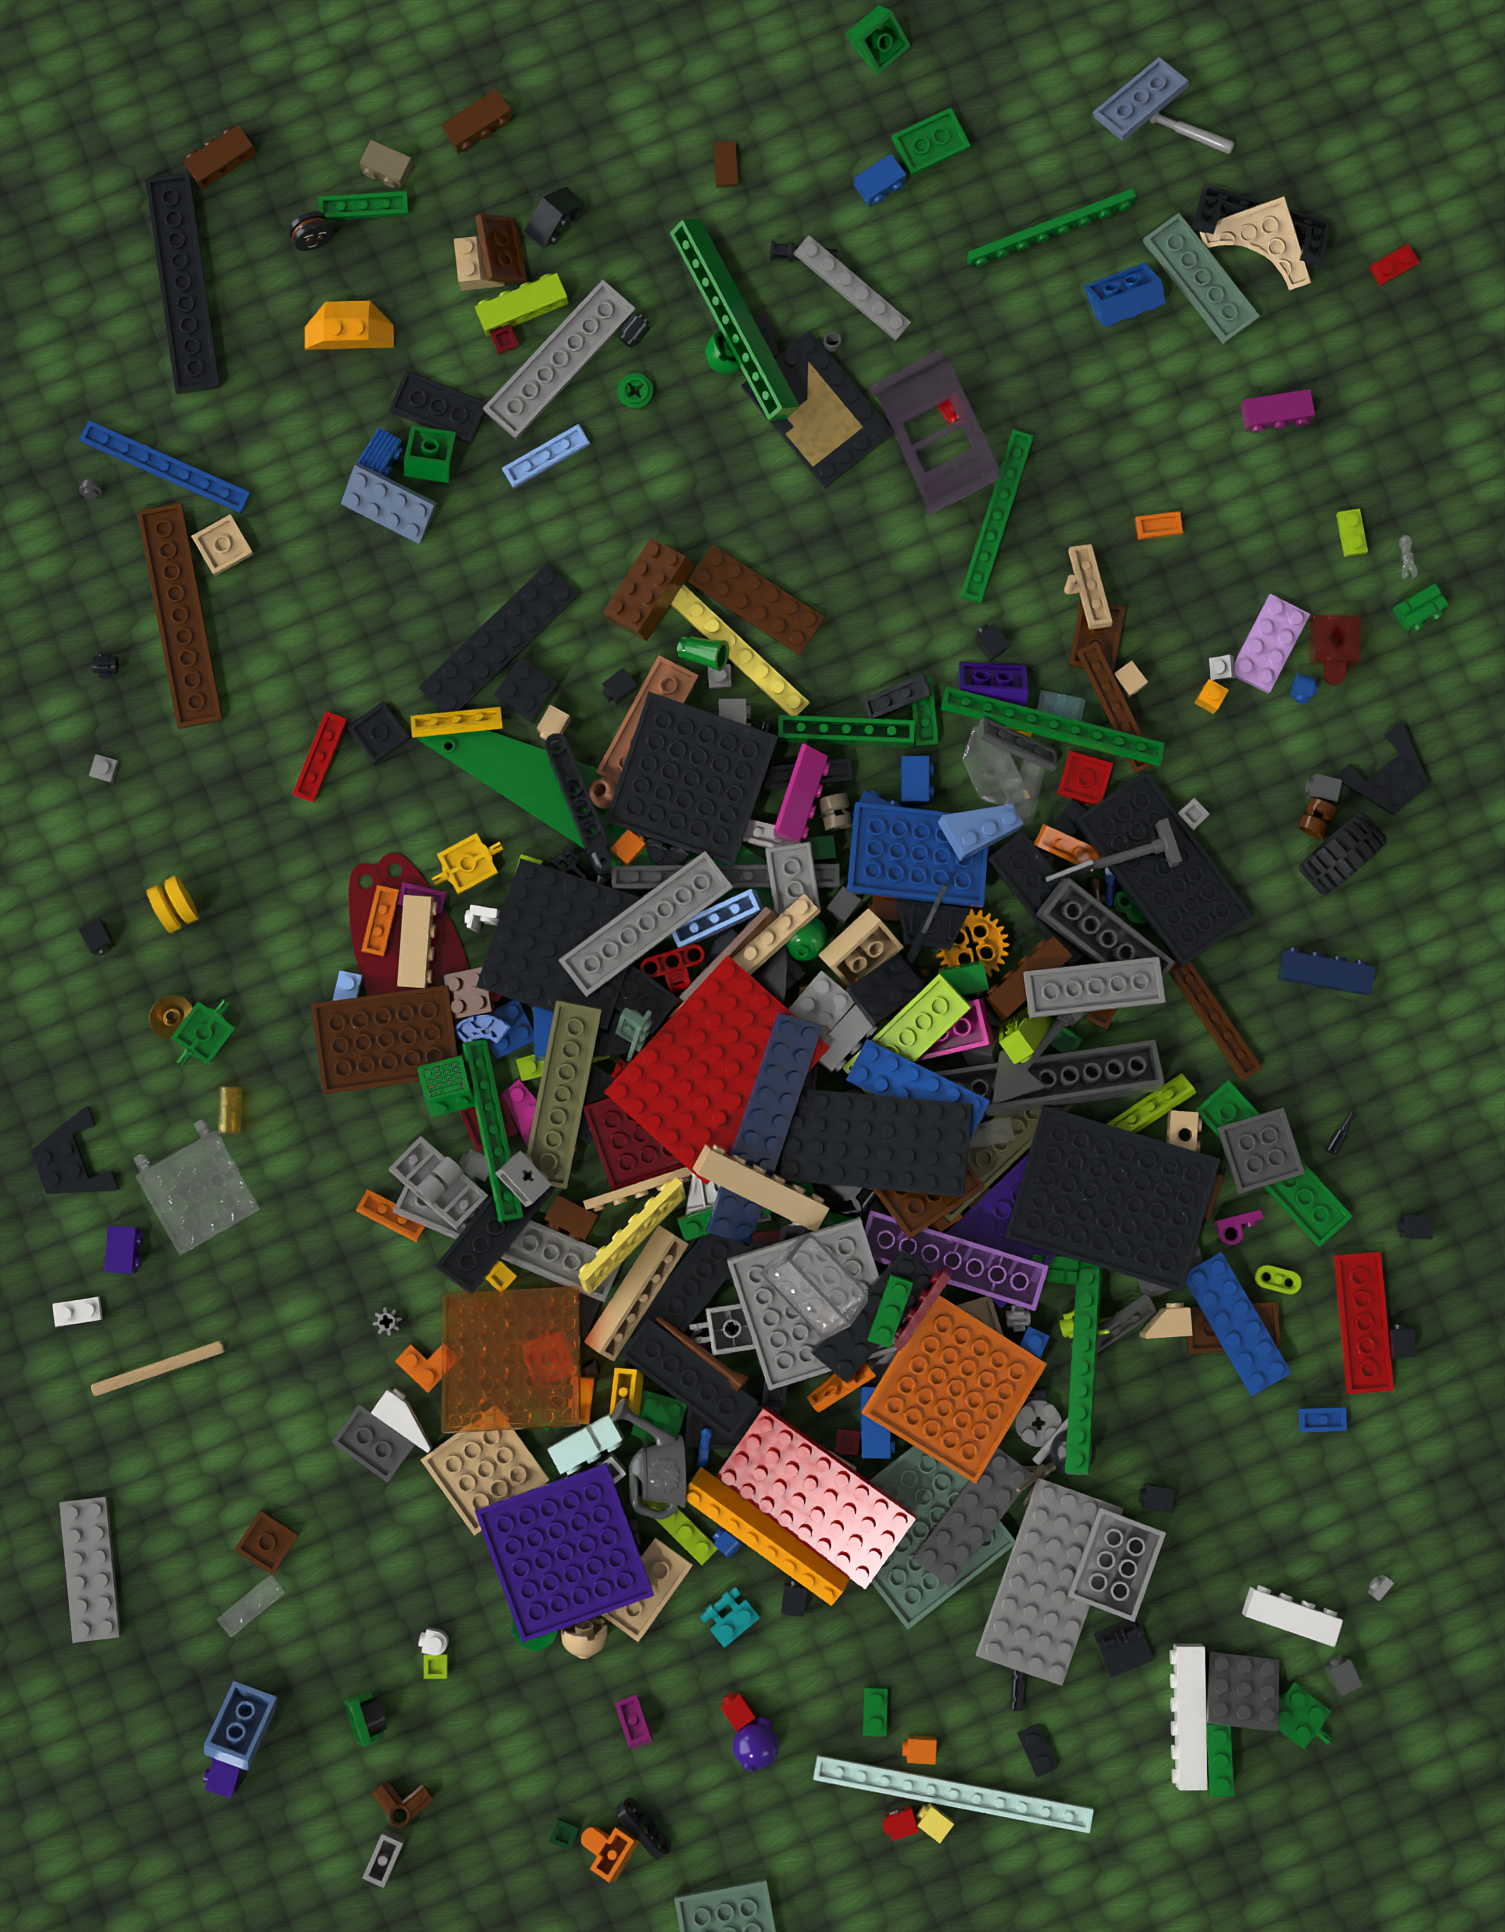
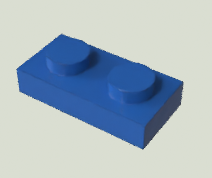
M1346 1407L1298 1408L1299 1432L1347 1431Z

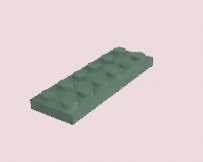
M1180 213L1173 216L1143 239L1147 248L1223 345L1259 319L1260 315Z

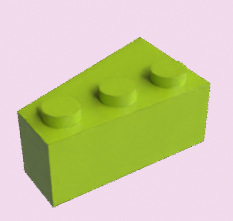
M1027 1006L1000 1024L999 1043L1014 1064L1018 1062L1024 1063L1033 1056L1032 1053L1035 1052L1053 1021L1049 1016L1029 1018Z

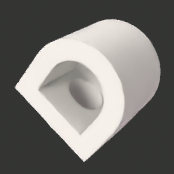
M428 1627L426 1633L421 1632L418 1646L422 1647L421 1653L440 1655L447 1648L449 1638L443 1630Z

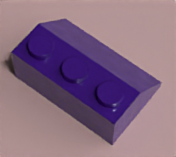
M959 662L958 690L1026 707L1028 696L1026 665Z

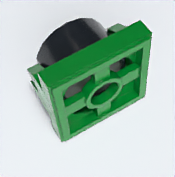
M368 1691L344 1698L354 1736L359 1745L367 1747L372 1745L373 1742L385 1738L384 1730H387L386 1720L380 1702L376 1696L373 1697L372 1692Z

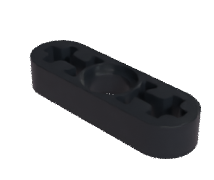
M627 1798L617 1806L619 1818L653 1858L661 1859L670 1853L671 1843L635 1799ZM641 1823L646 1826L648 1830L647 1834L642 1831L640 1826Z

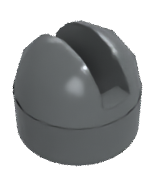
M829 332L824 336L826 350L835 352L840 348L841 336L838 333Z

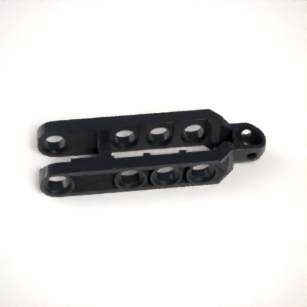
M553 733L545 741L548 760L592 866L598 874L605 875L611 872V857L608 852L609 845L606 834L567 739L562 734ZM554 740H560V741H562V742H558V741H557V742H553V743L551 744V742L554 741ZM556 748H561L559 751H553ZM572 789H578L577 792H570ZM581 809L587 810L585 813H578ZM589 830H595V831H596V832L593 833V834H587V833H586V832L589 831Z

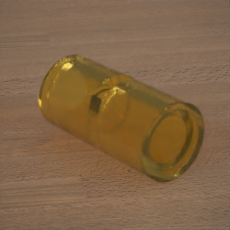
M219 1087L218 1133L241 1134L242 1088Z

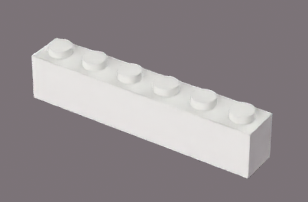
M1201 1643L1173 1644V1650H1170V1664H1174V1674H1170V1686L1174 1688V1697L1170 1699L1171 1712H1174L1175 1721H1171V1735L1175 1736V1745H1171L1172 1759H1175V1769H1172L1171 1773L1172 1783H1176V1787L1179 1790H1207L1205 1647Z

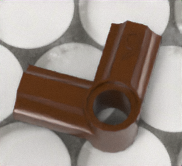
M389 1780L385 1781L371 1793L389 1816L391 1823L398 1827L406 1825L435 1800L430 1790L423 1783L404 1799L401 1798ZM399 1808L404 1809L407 1813V1818L404 1821L398 1820L395 1816V1812Z

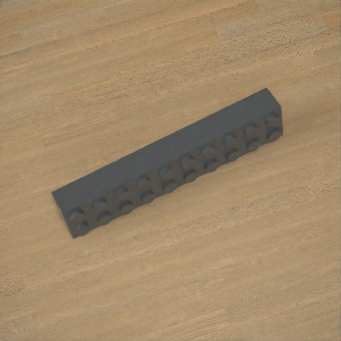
M1155 1040L1038 1057L1028 1069V1072L1039 1080L1044 1087L996 1104L993 1103V1094L998 1063L934 1072L990 1100L991 1102L983 1117L1041 1109L1043 1105L1055 1107L1160 1091L1164 1085Z

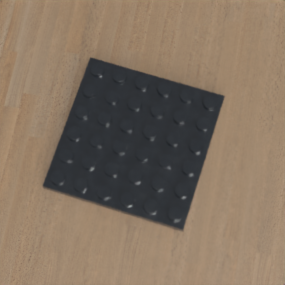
M648 692L605 822L697 854H702L706 851L711 859L735 866L779 736Z
M520 858L476 988L554 1013L556 1000L601 1008L599 1028L607 1030L628 967L586 997L560 964L559 959L640 900L641 897Z

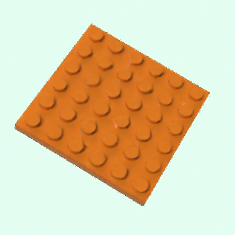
M939 1295L901 1351L897 1352L861 1413L976 1484L1047 1363Z

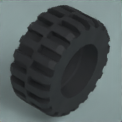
M1360 812L1311 852L1299 865V871L1319 894L1327 895L1344 883L1379 852L1387 843V837L1367 814Z

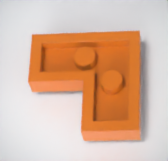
M445 1343L429 1359L410 1344L395 1362L429 1393L460 1358Z

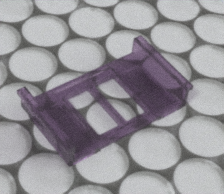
M941 349L932 352L869 387L872 395L879 399L927 503L925 510L928 515L940 511L1003 477L948 356L942 353ZM950 399L959 420L912 445L903 424ZM963 427L972 448L925 473L916 452Z

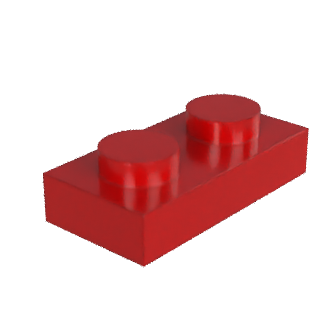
M1407 244L1372 264L1369 270L1381 287L1414 268L1420 261L1410 245Z

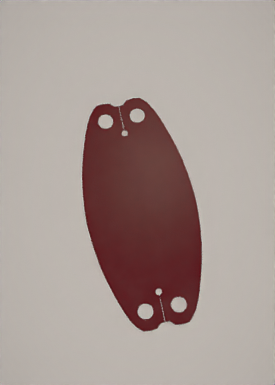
M395 852L383 856L377 864L370 865L364 863L354 867L349 879L348 903L351 937L360 975L363 976L362 981L368 996L423 989L397 986L403 906L398 904L396 906L385 957L361 951L377 885L401 890L402 882L430 888L416 868L406 858ZM391 864L401 866L402 873L399 877L393 878L389 876L388 867ZM365 874L371 876L373 880L371 887L367 889L361 888L358 883L359 878ZM445 909L442 915H433L432 924L436 925L435 938H431V947H434L433 961L429 962V970H432L433 974L432 982L428 983L426 988L445 986L444 975L469 970L462 944ZM469 1017L453 1020V1027ZM454 1033V1035H455V1040L460 1039V1038ZM464 1052L460 1054L457 1053V1056L462 1055L464 1063H466Z

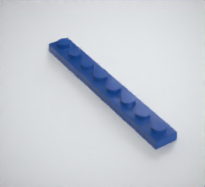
M89 420L80 436L79 441L85 445L237 513H243L251 496L250 492Z

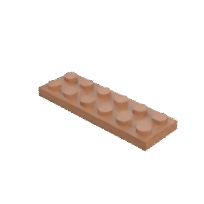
M658 655L601 761L596 774L603 778H611L618 784L648 692L685 704L699 675Z

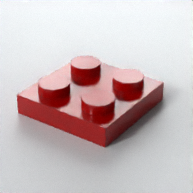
M1069 751L1056 795L1093 806L1097 805L1103 800L1113 763Z

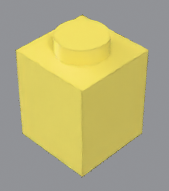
M931 1802L927 1807L923 1805L916 1815L918 1818L916 1821L917 1826L939 1843H941L954 1825L953 1820Z

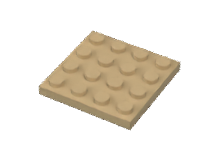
M497 1404L421 1459L474 1536L481 1531L475 1509L542 1486L550 1480Z

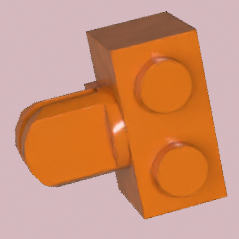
M590 1827L583 1832L581 1837L583 1846L597 1856L590 1869L608 1882H616L640 1843L634 1835L622 1827H615L610 1836L598 1827Z

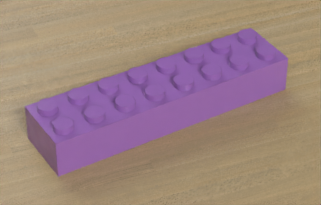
M870 1210L864 1231L875 1261L889 1265L904 1248L933 1274L937 1269L941 1271L944 1265L953 1269L948 1284L1027 1309L1036 1310L1049 1266L928 1228L909 1240L893 1217Z

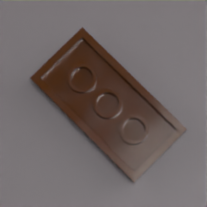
M1251 1303L1277 1349L1281 1348L1278 1303ZM1199 1306L1190 1307L1193 1336H1186L1188 1354L1225 1352Z

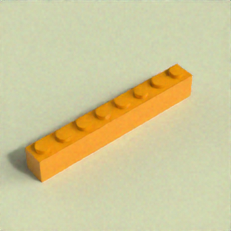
M700 1467L686 1486L687 1502L832 1606L843 1593L850 1580L849 1577L810 1550L708 1471Z

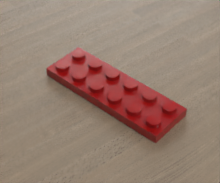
M1381 1252L1333 1255L1346 1394L1394 1391Z

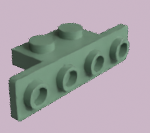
M626 1007L621 1013L616 1034L632 1043L626 1060L627 1063H630L646 1044L645 1039L653 1023L650 1020L652 1015L650 1010L646 1012L644 1017L636 1010H630Z

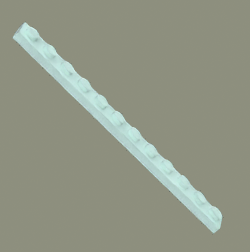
M817 1755L813 1780L1086 1833H1090L1094 1810L1091 1807Z

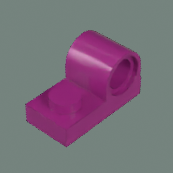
M1255 1210L1215 1220L1213 1223L1219 1240L1226 1245H1233L1239 1243L1242 1239L1243 1231L1241 1224H1244L1245 1228L1258 1225L1257 1220L1263 1219L1261 1210ZM1229 1227L1235 1231V1237L1232 1240H1228L1225 1237V1230Z
M637 1694L615 1702L629 1748L634 1750L654 1742Z

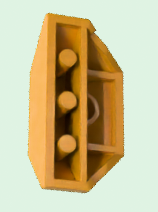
M371 301L325 302L305 326L306 350L394 348V325Z

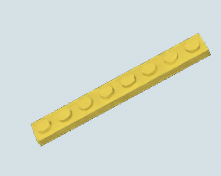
M684 584L682 585L670 605L707 639L726 640L729 644L728 659L788 715L799 716L810 702Z

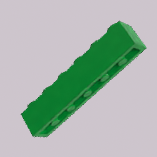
M779 715L778 742L913 747L915 720Z

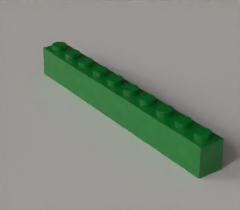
M682 219L670 232L672 239L769 421L787 419L800 407L701 219Z

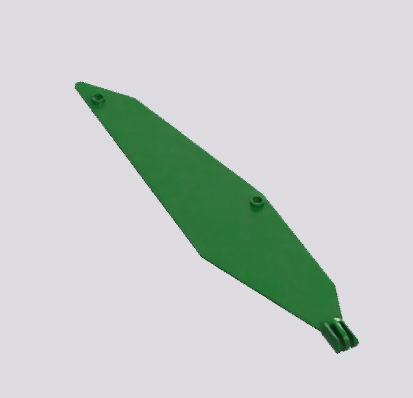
M489 730L417 737L424 745L584 848L548 760L546 750ZM447 744H452L453 748L451 750H446L445 746ZM576 761L589 793L592 783L603 777L596 774L598 768ZM572 789V790H570V792H572V793L578 791V789ZM594 805L608 840L611 867L624 866L611 854L610 849L628 829L605 822L609 808H599ZM581 809L578 811V813L587 812L586 809ZM589 830V831H587L586 833H587V834H593V833H595L596 831H595V830ZM642 835V836L644 837V839H645V840H644V843H645V846H646V841H647V837H648V836ZM668 843L662 844V847H666L667 851H671V848L675 847ZM741 845L735 865H767V861ZM645 848L630 866L658 865L652 861ZM691 852L681 865H687L700 854ZM712 859L716 865H728ZM731 889L715 901V903H722L750 889ZM753 889L757 891L763 907L767 906L774 910L771 889Z

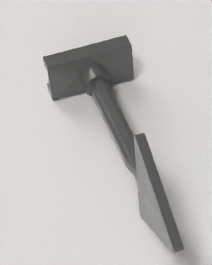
M1166 818L1160 820L1155 825L1160 839L1151 841V844L1100 858L1096 861L1092 859L1045 877L1046 882H1051L1063 878L1086 875L1091 869L1108 867L1151 853L1158 854L1164 852L1169 868L1178 866L1179 862H1182V858L1169 820Z
M1086 1012L1056 1015L1057 1021L1044 1035L1035 1052L1032 1053L1033 1056L1024 1063L1014 1064L1008 1054L1002 1050L999 1053L993 1103L996 1104L1042 1089L1044 1085L1030 1074L1028 1069L1064 1026L1071 1028Z

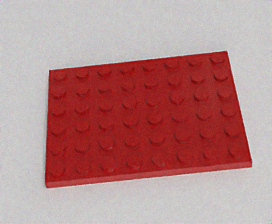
M727 955L604 1093L707 1185L710 1180L697 1175L692 1168L705 1144L712 1148L714 1144L726 1150L725 1154L731 1155L777 1012L793 1017L796 1016ZM820 1037L818 1038L808 1072L830 1049V1046Z

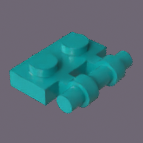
M736 1587L729 1592L723 1593L719 1601L713 1606L710 1604L705 1608L706 1611L699 1616L704 1623H707L711 1618L714 1619L716 1623L710 1628V1631L724 1648L760 1619L758 1613L746 1599L740 1604L735 1601L741 1594ZM729 1605L732 1610L722 1618L719 1612Z

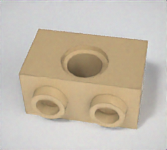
M1169 1111L1166 1143L1200 1153V1141H1197V1131H1201L1202 1118H1198L1199 1113ZM1182 1128L1189 1132V1139L1187 1141H1182L1179 1138V1131Z

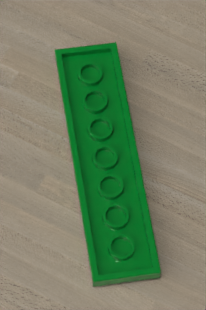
M1229 1080L1194 1110V1112L1199 1113L1202 1121L1219 1139L1218 1127L1260 1115ZM1301 1160L1305 1174L1263 1186V1188L1317 1247H1320L1353 1216Z

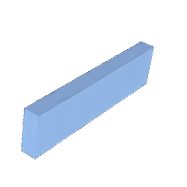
M577 424L504 466L502 470L514 489L589 446L590 442L580 425Z

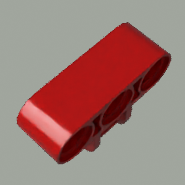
M688 945L646 958L641 963L640 969L653 980L665 976L670 993L675 995V993L684 991L691 985L687 969L701 965L705 955L702 947L699 945ZM698 950L701 953L700 959L691 961L688 958L689 952ZM671 956L679 959V964L675 968H670L666 964L667 959ZM649 963H654L657 965V971L651 975L647 974L645 966Z

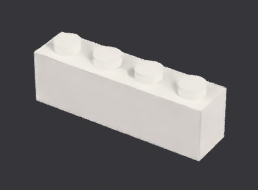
M1258 1585L1257 1589L1250 1587L1242 1611L1244 1616L1335 1647L1343 1622L1342 1619L1337 1617V1612L1324 1608L1323 1612L1316 1610L1315 1604L1303 1600L1301 1604L1293 1602L1294 1597L1280 1593L1279 1596L1270 1594L1271 1589Z

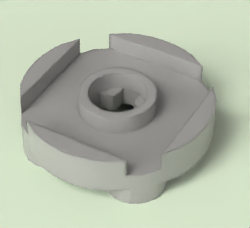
M1046 1401L1027 1402L1021 1407L1015 1417L1017 1434L1024 1442L1035 1447H1043L1062 1425L1059 1412ZM1036 1417H1040L1042 1421H1045V1425H1042L1039 1431L1036 1426H1032V1422L1036 1421Z

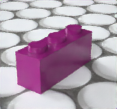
M1310 389L1244 399L1241 404L1245 432L1260 433L1265 431V428L1274 427V430H1280L1291 424L1305 426L1315 416Z

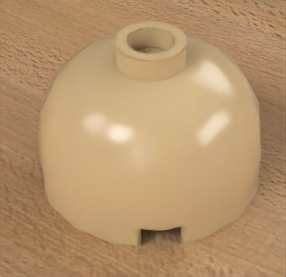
M596 1616L561 1629V1638L565 1649L581 1659L595 1655L602 1650L606 1643L607 1624L604 1625V1620Z

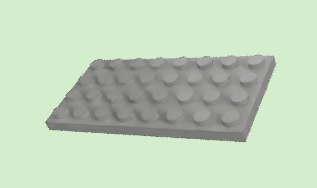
M1038 1478L976 1656L1062 1686L1090 1607L1087 1603L1068 1597L1099 1508L1122 1515L1124 1508Z

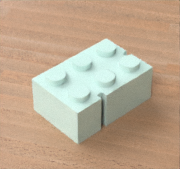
M609 1413L553 1444L547 1450L560 1474L566 1472L567 1475H570L580 1469V1463L587 1461L589 1464L600 1458L601 1451L607 1449L608 1452H611L620 1447L624 1435L617 1422L611 1420Z

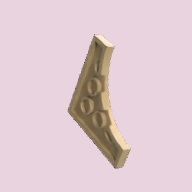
M1285 196L1218 219L1214 234L1200 232L1206 248L1220 245H1239L1267 257L1280 271L1289 290L1311 283L1306 263L1300 261L1301 247Z

